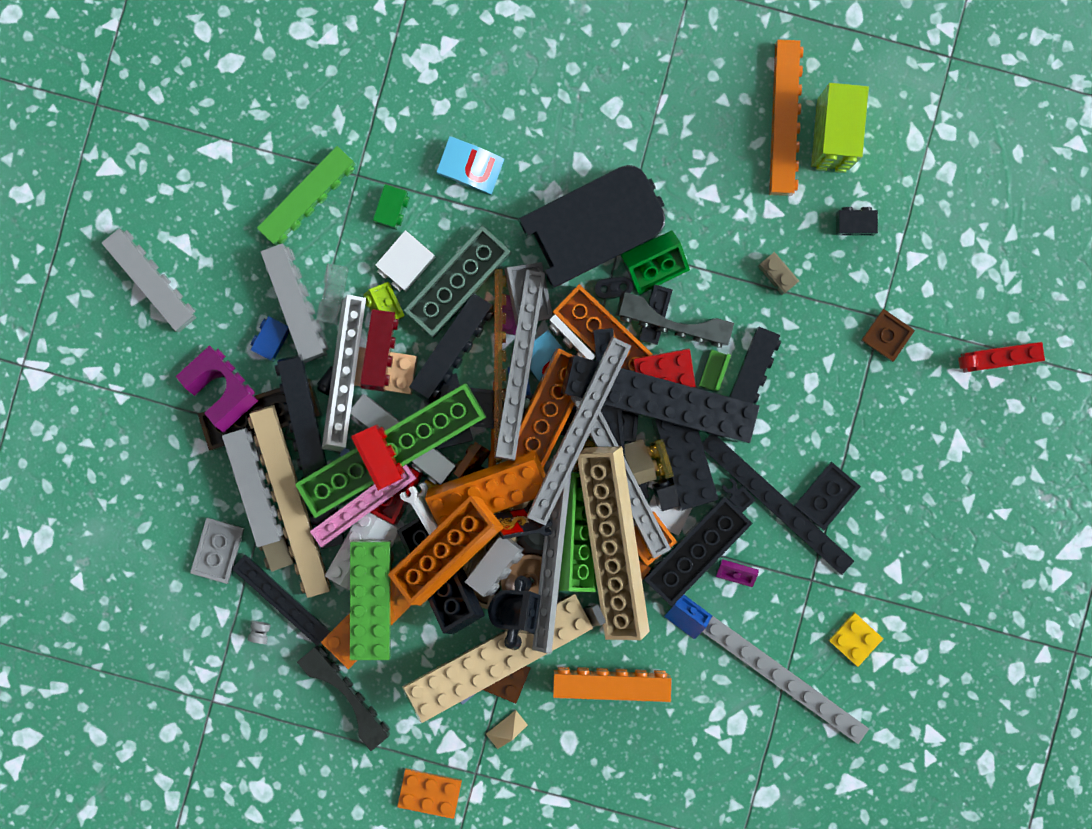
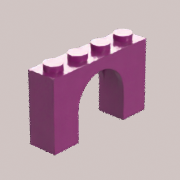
M209 345L175 377L194 396L210 381L225 377L226 389L223 395L205 412V415L212 424L224 433L258 400L253 395L255 391L248 384L245 386L243 383L245 379L238 372H234L236 368L228 360H224L226 357L219 348L215 350Z

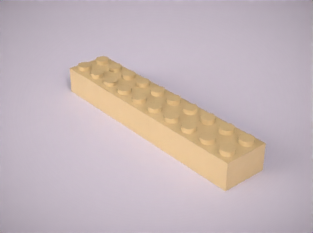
M622 446L586 447L579 454L578 465L600 608L606 620V623L603 624L605 640H642L650 631Z
M571 594L557 602L552 651L593 629L575 594ZM503 631L402 686V689L418 720L423 723L548 653L532 650L534 634L519 633L518 635L522 639L520 648L518 650L508 649L504 644L507 631Z

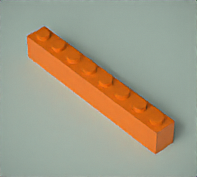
M777 40L775 43L769 195L792 196L798 190V179H795V172L799 170V160H796V153H799L800 142L797 141V134H800V122H797V118L801 114V103H798V96L802 94V85L799 84V77H802L803 66L800 65V58H803V47L800 46V40Z

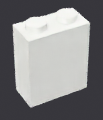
M405 230L377 262L376 266L379 268L377 272L386 279L388 276L393 280L391 284L398 291L403 289L406 292L436 257Z

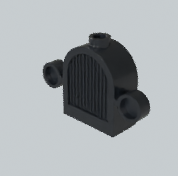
M525 576L516 578L514 582L515 590H503L497 593L492 598L487 610L491 623L495 627L507 631L504 644L506 648L511 650H518L522 644L519 633L535 634L541 595L529 591L532 582Z

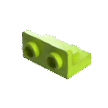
M389 282L373 287L363 294L364 298H366L365 304L370 308L371 312L372 309L395 312L396 319H401L405 316Z

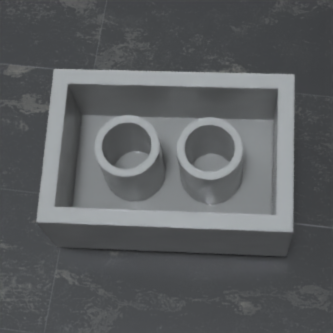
M499 537L465 583L483 597L494 595L500 587L498 585L499 581L506 579L511 573L510 567L512 564H517L524 556L522 554L524 548L511 538L502 539Z

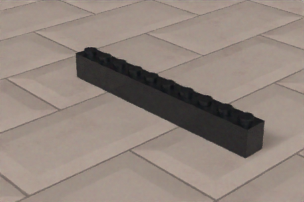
M300 354L279 359L277 365H275L277 376H281L282 384H279L281 395L286 397L284 408L286 414H290L291 421L288 422L290 432H294L295 440H293L295 452L298 451L300 458L297 459L299 470H303V480L328 464L324 449H322L321 434L303 357ZM335 506L314 518L313 514H310L312 525H316V527L335 514L338 511V507ZM344 533L338 535L321 547V549L342 545L345 540Z

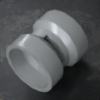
M252 621V631L248 636V641L267 644L268 638L266 635L271 625Z

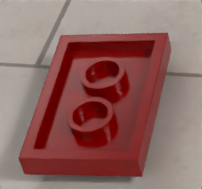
M689 348L632 358L635 372L696 387Z

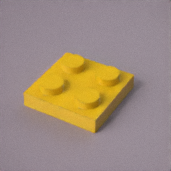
M853 612L828 641L859 667L884 638Z

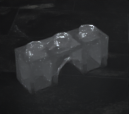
M327 263L324 277V293L322 300L319 302L316 318L318 322L338 325L349 271L347 267Z

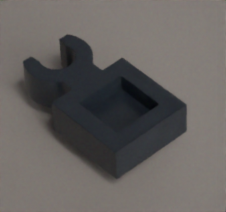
M730 478L729 481L732 483V488L727 489L724 485L721 487L725 492L732 494L728 499L741 512H744L756 499L744 486L738 489L736 481Z

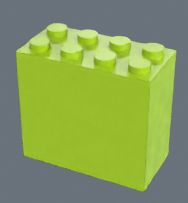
M829 83L817 98L811 167H816L818 171H827L828 168L835 169V172L846 173V170H850L863 157L869 86Z

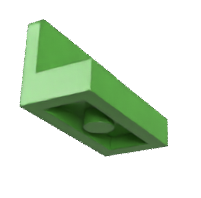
M711 349L699 386L718 392L731 355Z

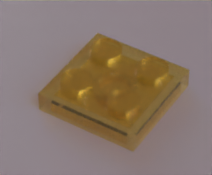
M663 439L650 442L651 458L655 459L658 471H655L656 476H660V479L674 477Z

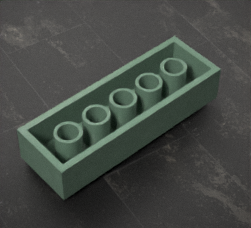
M482 225L404 311L434 338L467 303L471 295L475 294L511 255V251Z

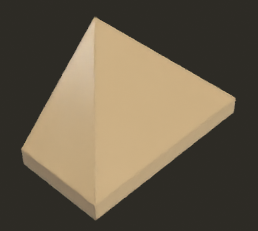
M515 710L488 731L486 735L495 747L499 749L512 741L528 724Z

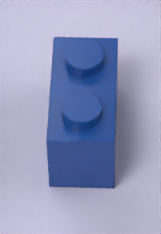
M268 316L267 319H263L259 327L261 331L258 336H254L250 345L253 352L274 362L290 330L287 325Z

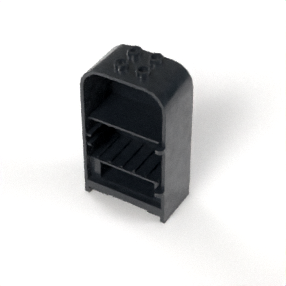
M632 165L621 166L519 218L518 222L526 237L534 235L550 266L544 273H546L545 275L552 289L651 240L661 233L665 226L666 218L662 208L665 205L662 198L656 196L654 192L656 187L651 178L648 179L640 168Z

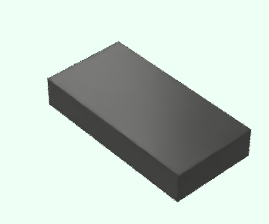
M599 605L583 608L592 626L606 623Z

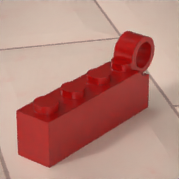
M1037 342L963 353L958 358L959 368L963 369V373L1042 362L1045 361L1043 343Z

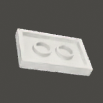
M556 315L549 320L551 324L549 328L556 335L560 334L564 338L563 343L570 350L574 348L578 352L576 356L591 360L595 359L596 356Z

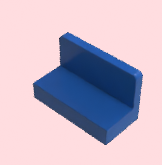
M683 595L665 614V618L690 637L696 639L707 627L712 615Z

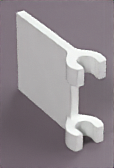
M653 480L646 482L647 487L653 489L652 484L657 483ZM654 494L649 503L650 509L656 513L666 528L679 536L692 508L678 511V507L661 511L656 504Z
M421 483L419 485L422 489L421 493L412 486L408 488L411 492L410 497L407 496L406 492L400 493V497L403 501L412 505L430 535L438 526L425 500L428 487L425 483Z

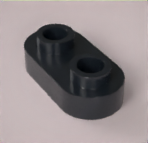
M627 277L602 279L595 286V293L601 299L617 298L621 296V293H631L633 290V283ZM625 284L627 289L621 290L620 285ZM602 286L608 288L606 293L601 292Z

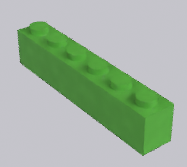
M336 146L257 229L275 246L284 243L288 239L287 235L300 227V221L305 216L308 218L315 211L314 207L318 203L322 204L328 198L327 194L332 189L336 190L342 183L340 180L345 175L348 177L352 174L356 165L354 161Z

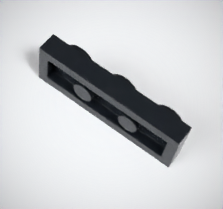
M654 284L648 304L665 318L673 290ZM650 325L649 328L641 327L638 340L658 345L661 332L657 331L655 326Z

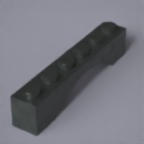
M627 292L621 293L615 314L620 317L621 321L631 323L634 320L639 322V326L649 328L650 325L655 326L657 331L668 333V330L673 331L675 336L686 338V335L691 336L693 341L704 343V340L709 341L711 346L722 348V345H729L734 326L733 322L719 318H712L698 324L676 323L658 314L649 306L644 297Z
M315 646L297 663L309 677L317 678L333 685L348 699L357 718L359 738L372 751L389 737V726L376 717L378 715L376 710L372 706L368 707L364 702L366 700L359 691L356 692L352 688L353 683L347 676L343 677L340 673V667L334 661L331 662L327 658L329 656L327 651L323 647Z

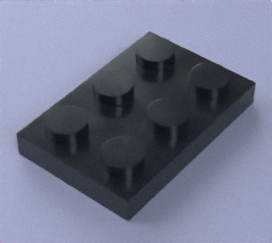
M830 462L794 506L818 527L825 530L861 486L833 462Z

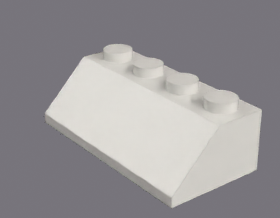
M372 513L367 514L352 526L325 577L350 590V542L352 540H391L392 548L399 535L397 530L400 528Z

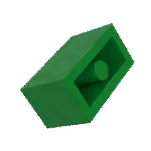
M385 184L373 219L374 223L397 230V227L402 225L404 215H402L403 208H407L410 197H408V192Z

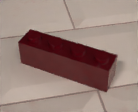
M372 309L360 382L361 389L385 392V386H389L390 375L387 374L388 367L392 368L393 356H390L391 349H395L396 337H393L394 330H398L399 319H396L395 312Z

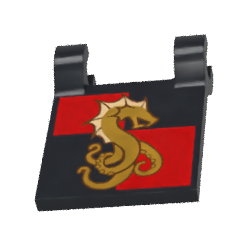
M533 502L523 509L494 514L504 527L498 532L502 539L534 533L549 536L552 534V531L549 527H546L552 526V522L548 519L546 525L527 518Z

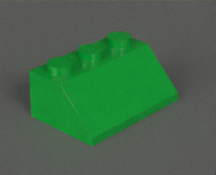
M673 230L621 255L625 268L639 295L652 289L654 284L661 285L690 271L681 242Z

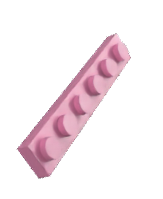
M407 465L403 466L405 471L403 479L379 491L374 484L310 532L321 547L325 546L417 479Z

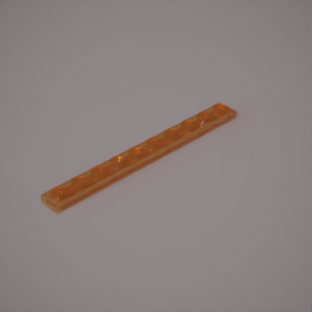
M495 269L494 463H502V459L495 458L503 413L502 400H505L506 388H502V381H506V369H502V362H506V350H502V343H506V331H502V324H506V313H502V306H506V294H502V287H506V275H502V269Z

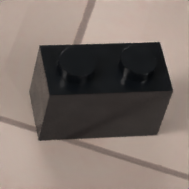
M842 207L841 210L836 212V236H874L878 233V210H872V207H861V210H853V207Z

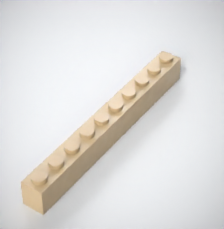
M272 405L252 411L250 417H248V422L251 429L254 428L256 433L254 441L262 452L260 460L263 466L266 465L268 471L265 473L268 484H272L273 487L271 495L273 501L277 502L279 506L277 514L279 520L284 522L283 533L285 538H289L290 541L288 548L291 557H295L296 564H294L296 574L300 575L302 580L300 582L302 593H306L307 598L329 592L331 585L329 579L325 577L326 569L318 544L310 532L313 528L304 499L295 485L298 483L275 406Z

